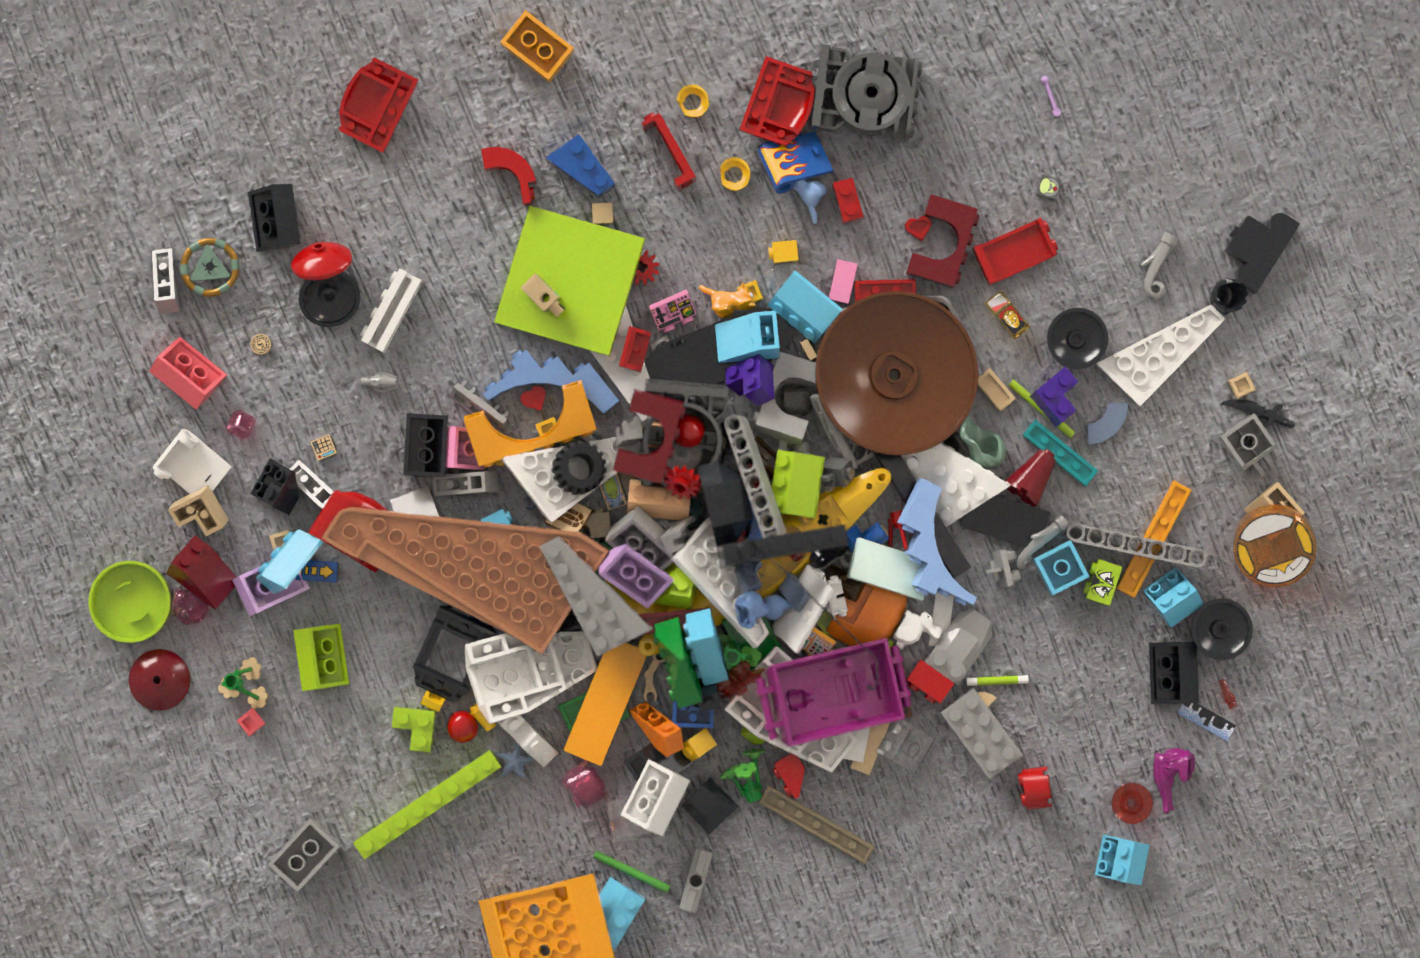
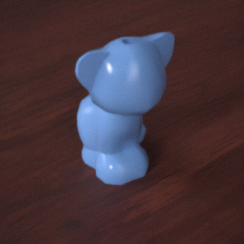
M748 591L738 596L734 604L738 623L747 629H751L756 624L757 618L764 616L768 620H776L786 610L792 608L789 602L779 595H769L762 598L755 591Z

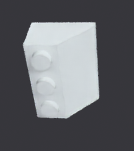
M648 759L621 815L646 830L663 836L690 780Z

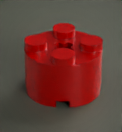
M1047 766L1022 769V773L1018 774L1019 785L1024 786V794H1021L1022 807L1027 806V810L1052 807V803H1048V799L1052 798L1049 775L1044 774V771L1048 770Z

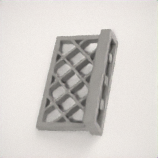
M818 394L809 397L838 458L851 459L855 469L858 467V464L874 456L872 451L867 453L868 450L864 449L862 457L856 460L853 454L856 444L847 440L832 424L821 405Z

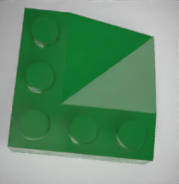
M679 618L655 624L656 633H653L655 644L660 645L659 652L662 660L666 659L667 661L665 666L668 674H670L667 676L670 688L672 687L669 690L672 702L676 701L678 708L702 702L700 682L695 669L697 665L693 664L691 652L693 651L688 649L686 634Z

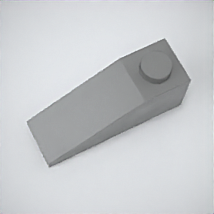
M169 248L152 251L154 300L159 315L180 312L173 250Z
M298 460L290 468V470L295 472L297 487L322 510L333 491Z
M494 471L433 477L434 496L499 492L498 474Z

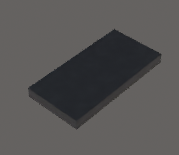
M995 495L964 515L960 527L1026 548L1033 540L1031 535L1046 528L1051 512Z

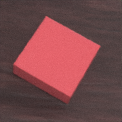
M254 708L237 720L249 737L266 724Z

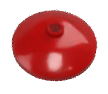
M317 242L300 250L293 258L291 268L293 273L302 279H327L345 271L352 263V254L342 244Z

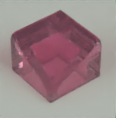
M239 409L232 413L226 430L240 439H245L250 436L256 419Z

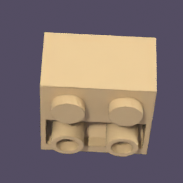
M1278 482L1273 483L1243 509L1252 520L1262 515L1277 513L1295 518V522L1305 513ZM1284 530L1267 535L1269 540H1272Z

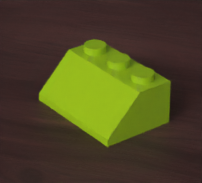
M777 450L772 491L780 514L816 518L825 457Z
M673 562L663 571L674 578V581L653 603L692 609L697 586Z
M341 624L293 630L302 691L349 684Z

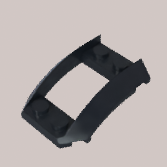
M452 605L439 607L412 668H414L416 686L448 701L455 702L461 696L469 693L472 687L468 674L466 673L463 682H460L426 666L442 629L472 643L493 637L496 631L493 626H487L451 609Z

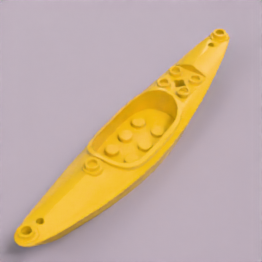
M878 468L853 478L846 487L836 486L831 492H823L819 495L816 518L787 514L781 515L787 534L844 524L847 531L891 482L890 472L885 468ZM821 514L828 517L826 520L827 525L825 526L823 523L819 525L817 522L819 521L818 516ZM813 552L772 559L787 573L790 572L797 576L805 569L807 564H811L809 557ZM771 559L762 560L763 566L757 572L762 586L755 592H758L762 598L777 591L787 576ZM697 587L692 609L711 607L715 627L722 624V620L726 618ZM670 606L666 611L687 609ZM645 634L639 642L638 649L640 653L645 656L660 653V645L655 644L653 634Z

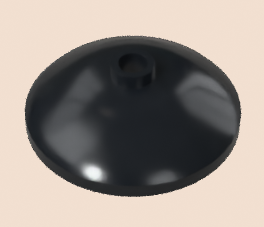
M344 271L327 279L305 280L299 291L300 309L310 322L318 326L334 327L341 325L351 319L359 307L360 291L358 285ZM330 290L331 293L329 295H325V291Z
M1067 309L1058 314L1048 328V349L1053 358L1067 368H1088L1097 363L1106 352L1108 346L1106 325L1096 313L1088 309ZM1074 336L1079 337V343L1073 342L1072 339Z
M1214 599L1203 604L1195 613L1191 624V634L1196 647L1204 655L1216 660H1229L1239 656L1246 650L1252 639L1253 625L1248 612L1242 605L1230 599ZM1217 626L1222 627L1221 633L1216 632Z

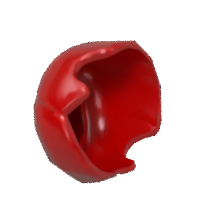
M684 415L683 420H678L677 427H680V431L675 441L684 447L691 448L699 445L705 433L702 420L693 415Z
M459 710L449 716L447 731L454 741L466 743L476 737L478 723L470 714L471 712Z

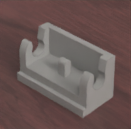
M634 416L630 423L624 420L622 422V434H620L619 427L615 429V448L633 446L643 439L640 416Z
M693 515L674 522L660 537L669 556L673 555L675 551L681 550L686 544L683 542L698 529L689 530L687 528L688 524L695 521Z

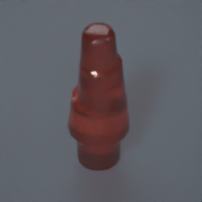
M1221 679L1219 682L1224 701L1228 704L1229 709L1237 707L1236 698L1230 691L1225 679Z

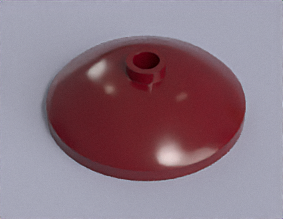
M165 649L150 650L142 654L134 662L129 673V687L133 697L142 706L151 710L161 711L175 707L186 697L190 688L191 677L187 664L179 655ZM156 676H159L161 678V682L159 684H156L154 682V678Z

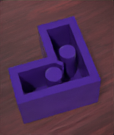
M760 354L725 368L726 386L737 395H745L757 406L775 399L773 365Z
M1066 366L1030 396L1055 427L1059 426L1076 411L1074 406L1064 396L1065 393L1078 383Z

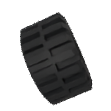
M577 441L576 443L568 444L555 455L556 458L552 462L554 467L551 471L555 475L553 477L554 482L557 480L559 483L557 486L564 488L566 493L571 492L572 495H583L594 490L604 480L605 476L603 475L607 468H604L606 460H603L601 457L603 453L601 451L598 452V447L595 445L590 446L589 442L582 443V441ZM581 457L588 463L589 475L586 479L579 480L571 475L569 471V461L571 458Z

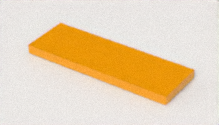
M623 643L603 654L563 751L602 766L647 657L641 654L637 647Z

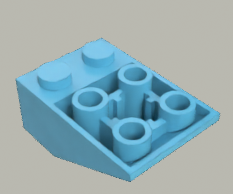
M776 311L755 312L715 325L718 363L744 361L758 354L765 359L780 358Z

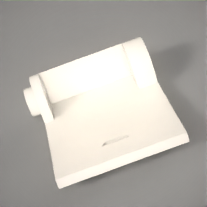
M182 429L153 465L154 474L162 480L164 478L173 479L189 494L209 485L213 492L232 468L231 465L186 429Z

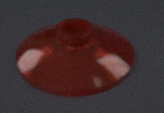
M1138 783L1123 784L1113 794V812L1118 819L1125 823H1140L1152 811V796L1144 786ZM1130 799L1135 801V805L1132 807L1128 806V800Z

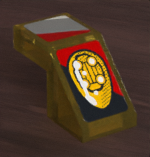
M1001 291L984 303L988 310L999 320L1003 329L1013 339H1016L1030 328L1012 302Z

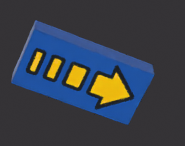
M309 560L300 571L302 579L304 581L337 583L338 562ZM297 574L295 580H301L299 574Z

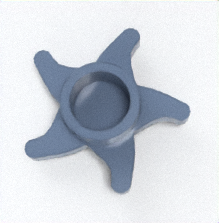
M515 743V749L511 754L498 753V757L503 758L506 762L502 776H506L510 771H515L520 777H526L523 773V765L533 760V757L522 756L518 743Z

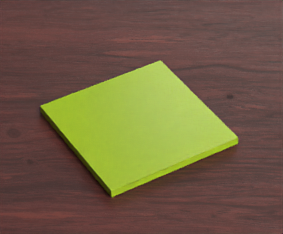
M529 206L494 323L610 356L646 239ZM534 274H539L561 297L558 302L565 310L560 316L556 317L550 310L544 312L521 289ZM544 294L543 300L548 302L550 297Z

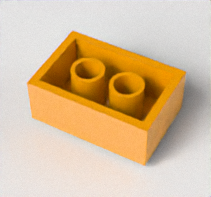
M526 10L500 42L503 48L548 83L553 80L575 52L574 47Z

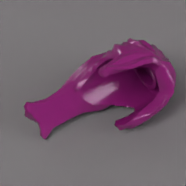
M1172 748L1166 750L1165 753L1154 754V781L1162 797L1163 813L1168 814L1170 810H1175L1172 802V785L1177 772H1179L1181 782L1185 783L1192 777L1195 768V756L1189 750Z

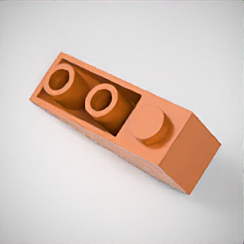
M645 701L629 710L653 746L663 755L668 757L684 749L681 728Z

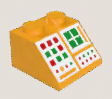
M813 627L801 649L808 653L806 656L808 657L831 651L836 641Z

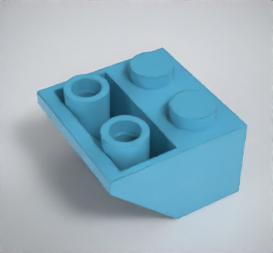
M1177 567L1143 590L1170 628L1204 604L1197 590Z
M1103 835L1095 875L1125 883L1142 885L1150 845Z

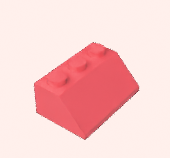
M181 337L177 338L157 356L149 370L151 374L196 410L208 400L227 376L226 373Z

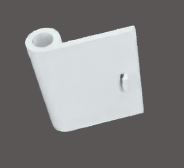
M807 564L798 580L809 594L825 608L835 590L823 579L825 573L822 570ZM810 597L801 612L795 611L793 607L786 610L783 615L774 621L771 628L777 637L781 638L795 653H799L824 609Z

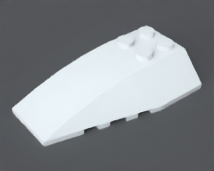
M584 631L555 633L542 654L507 633L465 645L467 674L478 708L489 724L528 713L597 670L592 650Z
M775 646L736 690L724 710L755 736L832 773L857 742L852 732L788 747L781 741L779 728H776L778 738L769 739L768 730H765L764 726L766 721L761 699L756 691L758 689L756 679L764 677L766 687H769L766 676L769 666L793 660ZM769 693L768 697L773 714V719L775 722L777 721L774 711L771 693Z

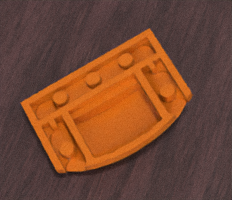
M865 584L856 602L845 598L848 608L847 615L839 617V614H837L835 619L861 644L887 638L888 641L902 620L907 604V596ZM832 618L826 632L849 646L859 645Z

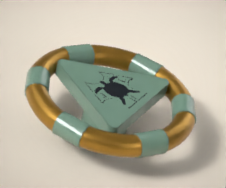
M203 238L195 241L185 250L180 262L181 277L185 285L192 292L204 297L219 296L230 290L235 284L240 270L239 259L234 249L227 242L218 238ZM209 245H214L229 255L231 259V275ZM205 246L190 278L188 270L189 258L195 251ZM229 278L223 285L211 290L193 283V281Z

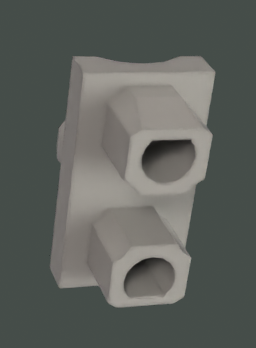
M1003 549L992 552L993 560L989 561L991 569L985 571L986 574L992 573L993 580H998L1000 588L1014 585L1013 583L1021 580L1018 569L1010 571L1009 563L1016 561L1015 551Z

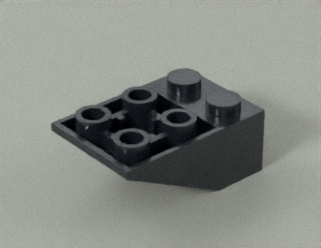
M649 743L624 760V763L635 780L638 781L648 759L677 774L698 760L696 759L691 762L683 754L682 750L666 757L652 743Z

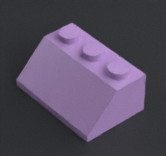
M627 545L611 549L599 565V575L647 609L674 581V578Z

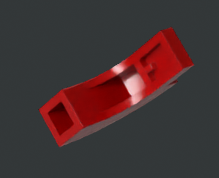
M489 147L481 149L485 171L504 169L512 172L520 182L523 205H532L531 200L535 199L533 187H529V185L537 184L528 162L521 155L507 148Z

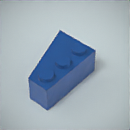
M579 134L546 157L549 163L553 164L598 198L615 187L614 181Z

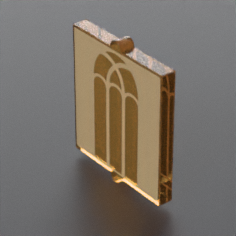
M577 503L552 523H549L546 519L545 524L557 530L580 532L583 527H586V522L593 513V510Z

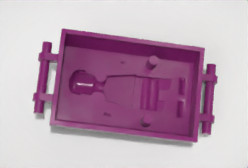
M887 638L862 644L879 660L877 687L874 690H868L866 687L870 684L872 689L875 688L877 660L860 644L770 665L766 671L769 687H766L764 677L756 679L758 686L756 691L761 699L766 721L764 726L765 730H768L769 739L778 738L776 728H779L781 741L788 747L905 719L903 706L904 708L912 706L910 700L911 691L907 687L902 665L904 660L903 656L900 655L898 646H893L889 649ZM769 693H771L774 711L777 721L775 722L773 719V714L768 697Z

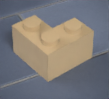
M209 485L175 501L168 509L178 527L196 519L205 536L222 529L229 520Z

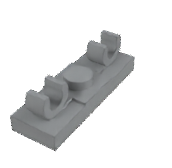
M466 380L461 384L457 383L449 397L471 414L484 410L491 425L500 431L507 420L506 417L509 412L506 411L501 415L497 412L500 405H496L493 409L486 400L474 394L475 387L467 390L465 388Z

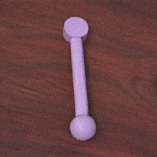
M1043 76L1041 82L1045 84L1053 107L1052 114L1057 117L1061 114V111L1057 108L1048 83L1049 78Z

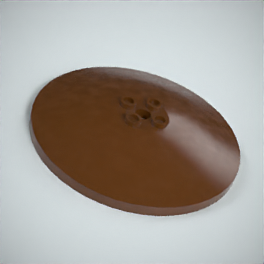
M889 291L876 293L856 301L840 313L831 323L821 340L817 352L815 383L826 415L838 431L847 439L875 453L895 456L910 455L928 450L940 444L951 436L963 423L973 405L977 392L978 362L968 333L957 318L945 307L919 294ZM890 370H896L899 373L897 381L889 378Z

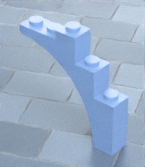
M918 478L897 522L903 525V530L913 534L908 544V549L904 554L910 556V561L920 565L911 585L917 587L916 591L925 596L928 593L935 595L937 592L945 597L949 595L955 597L954 601L963 606H966V604L974 605L977 597L963 589L952 578L944 566L937 549L934 535V516L942 488L926 479Z

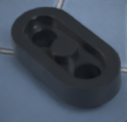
M847 546L841 549L813 552L809 557V561L815 568H823L832 560L843 556Z

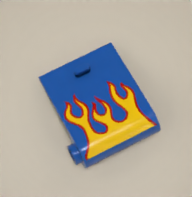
M815 131L796 136L786 147L770 141L764 142L757 151L778 194L790 191L796 181L833 172V168Z

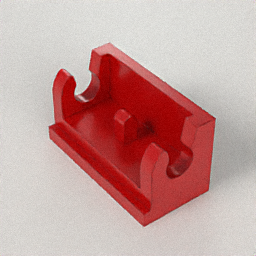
M629 326L619 367L641 373L651 337L649 331Z

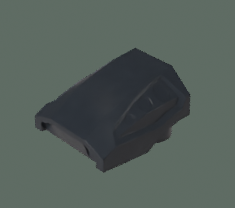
M710 777L694 794L681 804V807L710 834L738 805Z

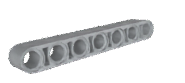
M731 415L725 420V429L762 537L785 535L787 532L749 421L744 416ZM738 419L740 422V426L736 430L734 427V422ZM742 439L746 440V447L744 449L741 447ZM750 458L753 460L752 468H749L747 465ZM756 478L760 480V485L758 488H756L754 485V480ZM763 497L766 499L767 502L764 508L761 505V499ZM770 516L773 519V525L771 527L767 524V520Z
M1072 524L1067 530L1068 539L1077 544L1192 568H1200L1207 561L1206 553L1203 550L1081 524ZM1079 528L1082 532L1081 537L1078 539L1072 538L1070 536L1071 529ZM1093 532L1101 534L1102 540L1099 543L1091 541L1090 535ZM1112 537H1120L1122 545L1120 547H1113L1110 543ZM1132 541H1140L1142 549L1138 552L1131 549ZM1153 545H1160L1162 547V554L1159 556L1153 555L1151 547ZM1180 549L1183 553L1182 558L1174 560L1171 556L1172 550ZM1194 553L1202 555L1203 561L1201 564H1194L1191 557Z

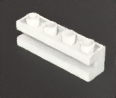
M399 269L398 272L394 271L389 280L391 282L389 289H385L379 299L382 301L379 308H374L370 315L372 321L369 326H364L360 334L362 342L383 353L388 348L423 283L421 279L408 274L402 269Z

